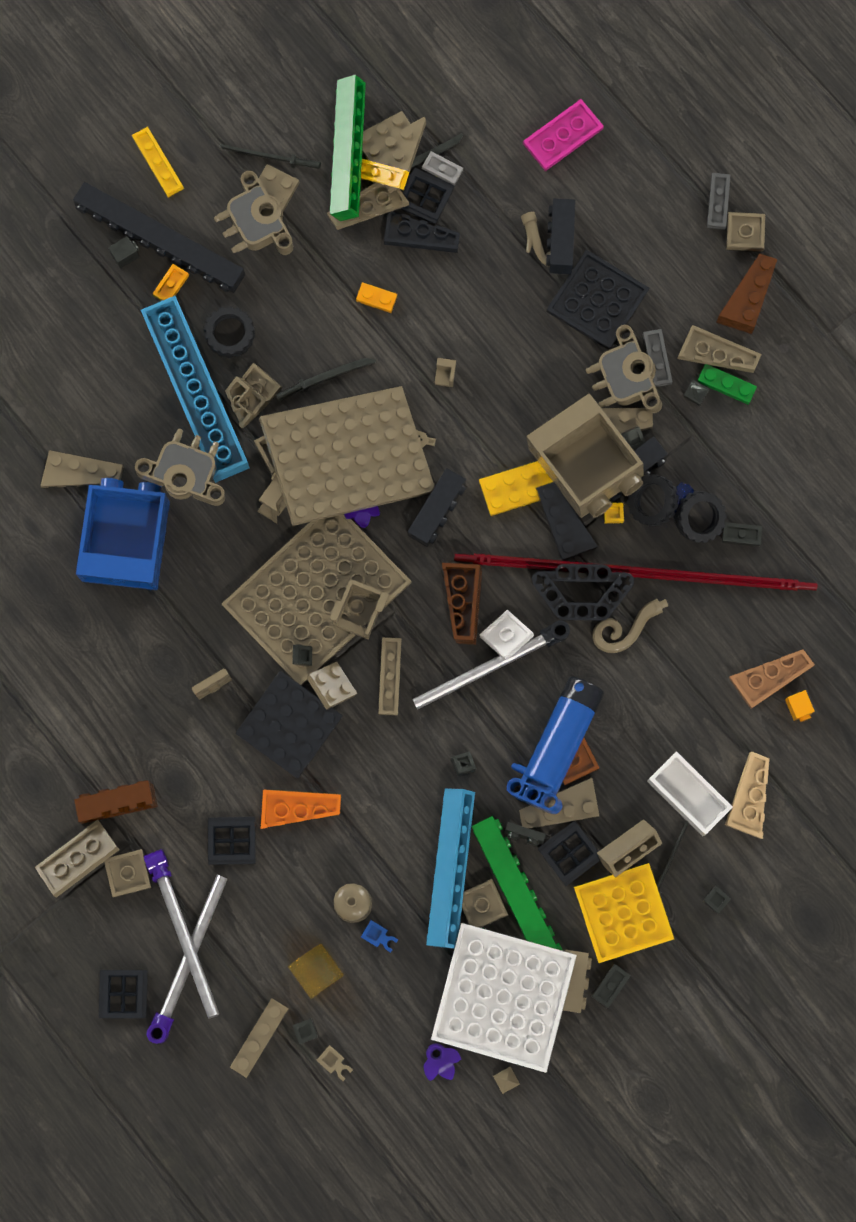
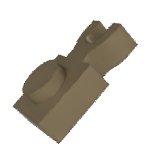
M331 1045L317 1059L328 1072L332 1073L335 1070L342 1081L346 1079L341 1074L343 1069H347L350 1073L353 1071L350 1066L341 1063L345 1058Z

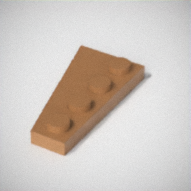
M803 649L739 674L729 676V679L750 709H752L812 668L814 663Z

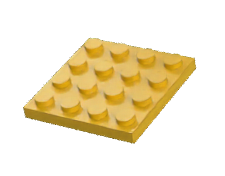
M649 863L626 870L617 877L611 875L574 887L598 963L674 939Z

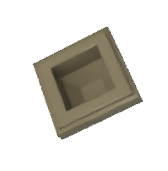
M511 1067L493 1076L502 1094L520 1085Z

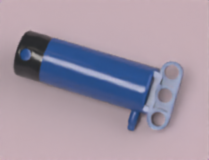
M569 677L527 767L513 763L511 766L512 769L523 774L521 779L513 778L507 783V791L514 798L550 814H557L562 810V801L557 797V793L603 698V690L578 677ZM521 785L520 791L514 793L515 787ZM538 792V797L535 800H531L532 794ZM551 800H555L554 806L548 807V803Z

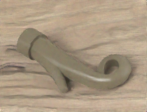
M535 212L525 213L521 216L527 235L526 252L529 253L533 246L538 259L546 266V255H550V251L546 254L544 252L538 231Z

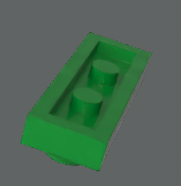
M707 364L704 365L697 381L748 405L757 386Z

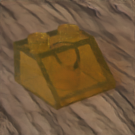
M322 944L311 949L288 966L310 999L315 998L344 976Z

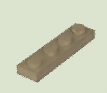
M382 638L379 715L398 716L401 638Z
M271 998L231 1064V1069L246 1078L249 1076L289 1008Z

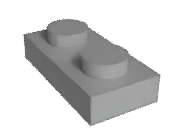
M432 151L422 166L423 170L452 185L456 184L463 172L461 166Z

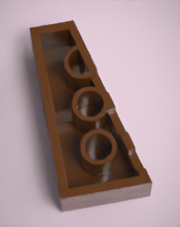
M763 254L758 255L718 316L716 323L752 334L777 259Z
M442 563L454 640L457 644L476 645L482 568L480 565Z
M148 780L139 781L132 785H121L112 790H99L97 794L93 795L90 793L81 794L78 799H74L78 822L81 824L158 807L154 785Z

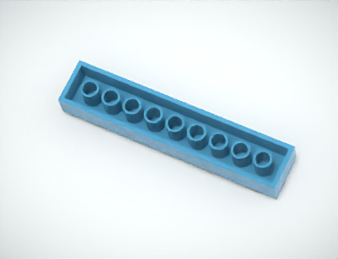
M176 296L142 309V315L195 436H201L199 444L201 451L208 453L213 442L219 443L218 451L214 458L216 472L213 477L214 482L216 483L249 469L247 459Z

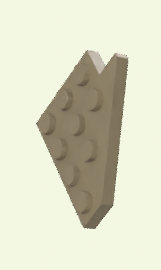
M401 111L363 131V154L369 161L403 169L410 173L426 126L425 117L410 124ZM384 185L388 193L398 189Z

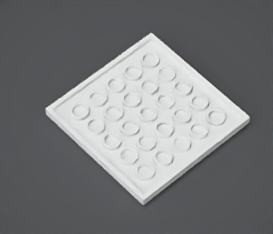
M461 923L431 1040L546 1073L577 955Z

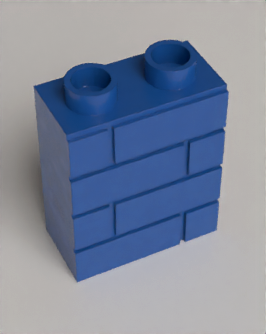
M102 478L100 486L89 484L76 575L82 582L158 590L170 505L167 495L161 493V486L149 482H140L138 490L123 488V481L113 478Z

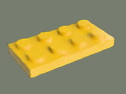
M538 461L479 479L490 516L540 501L535 488L553 482Z

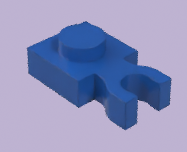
M372 920L361 938L376 947L380 943L383 944L384 948L390 953L393 949L387 946L388 941L393 940L395 943L398 941L395 937L386 936L388 930Z

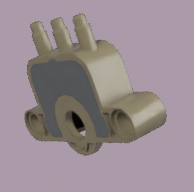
M245 171L241 175V183L245 192L233 197L228 202L227 210L215 216L214 220L219 222L230 217L234 226L222 233L224 238L238 233L242 239V242L231 248L233 253L240 252L245 248L256 251L274 243L280 254H290L294 246L292 238L283 223V212L280 202L277 198L266 193L255 172ZM254 180L252 184H246V181ZM266 209H270L273 211V213L270 216L266 217L261 215V213ZM284 241L289 242L285 247L280 246Z
M621 325L616 331L620 346L606 351L601 355L598 363L586 368L587 374L601 370L605 380L592 386L594 391L607 386L610 391L611 397L599 402V406L602 408L614 403L626 406L642 400L647 411L657 413L662 408V401L653 381L656 374L655 364L649 355L641 351L632 328L628 325ZM630 332V336L627 339L621 338L623 333ZM636 365H645V370L642 373H633ZM656 399L657 404L655 406H648L650 400Z
M177 429L173 440L163 446L157 462L141 458L135 463V470L139 478L159 486L165 485L167 493L174 499L183 500L193 496L197 500L214 506H219L225 501L224 489L212 483L216 472L214 458L218 451V442H213L209 452L206 453L198 450L201 436L196 435L191 446L180 443L183 430ZM147 465L149 470L147 472H140V467ZM178 477H184L187 483L183 487H176L173 484L174 480ZM213 492L221 493L218 499H213L211 495Z

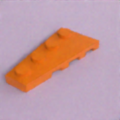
M263 790L261 829L339 815L341 794Z

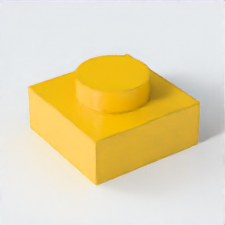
M612 503L611 507L604 513V524L624 523L623 503Z

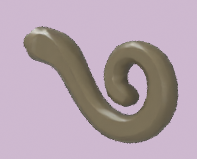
M655 599L643 606L638 612L628 635L617 643H607L602 637V631L605 627L611 626L614 632L610 635V638L617 640L622 635L621 624L611 618L599 621L593 629L592 637L594 644L598 649L607 653H618L626 650L637 640L646 622L650 618L663 613L662 609L668 607L666 599L660 602L658 599Z

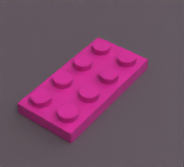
M580 99L523 141V145L541 167L547 171L602 131L604 126L583 100Z

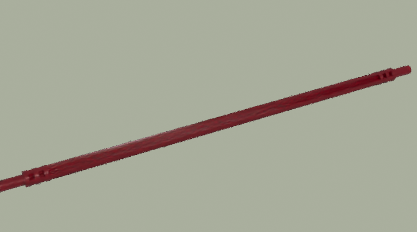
M474 553V555L455 554L454 561L472 562L475 565L555 571L556 567L560 564H595ZM607 565L611 572H627L633 577L793 591H798V589L817 591V583L799 582L796 579ZM561 567L559 569V571L569 572L568 568ZM581 567L578 573H588V570L585 567ZM599 568L597 574L607 575L606 568Z

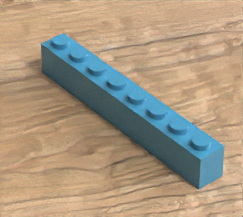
M445 788L426 944L428 946L455 949L460 928L475 792Z

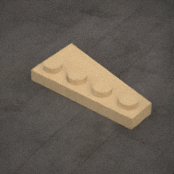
M749 752L731 805L733 807L729 811L725 823L728 827L763 839L762 828L765 818L764 804L766 802L765 792L768 782L769 758Z

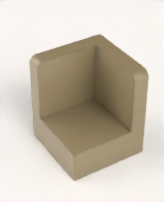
M437 359L435 385L453 387L456 360Z

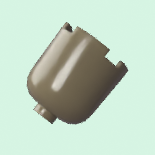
M355 883L346 884L335 893L333 899L334 910L343 921L358 923L366 919L371 913L372 897L363 886Z

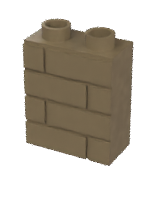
M590 393L526 436L529 450L552 481L555 482L580 518L588 513L593 518L602 515L612 505L609 500L620 491L625 496L631 495L643 484L641 479L644 476L643 462Z

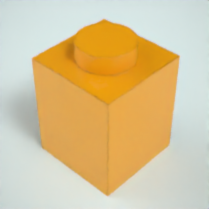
M806 690L785 699L794 721L798 719L800 722L811 718L810 715L815 712Z

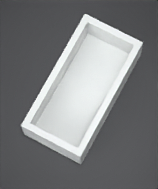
M675 752L647 781L702 836H705L733 807L678 752Z

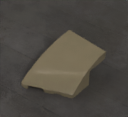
M255 363L250 366L242 378L236 376L225 392L231 401V407L238 418L239 426L241 428L247 426L282 389V386Z

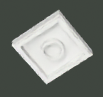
M508 610L479 634L480 638L506 661L534 636L533 632Z

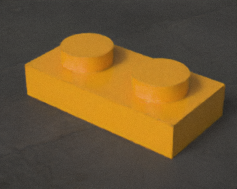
M172 264L153 292V296L160 301L176 296L189 277V273Z
M362 282L356 302L392 313L397 294Z

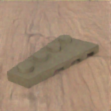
M692 325L677 359L754 373L762 354Z

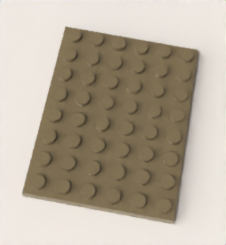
M402 386L265 415L259 418L292 526L431 494L435 488Z
M344 514L309 522L222 603V606L292 679L303 685L308 681L306 677L324 666L356 636V634L333 626V622L330 619L334 605L337 601H341L350 579L386 592L388 599L384 608L404 591L412 581L351 519H346ZM352 591L341 618L365 627L370 622L378 601ZM293 645L312 646V666L292 664Z

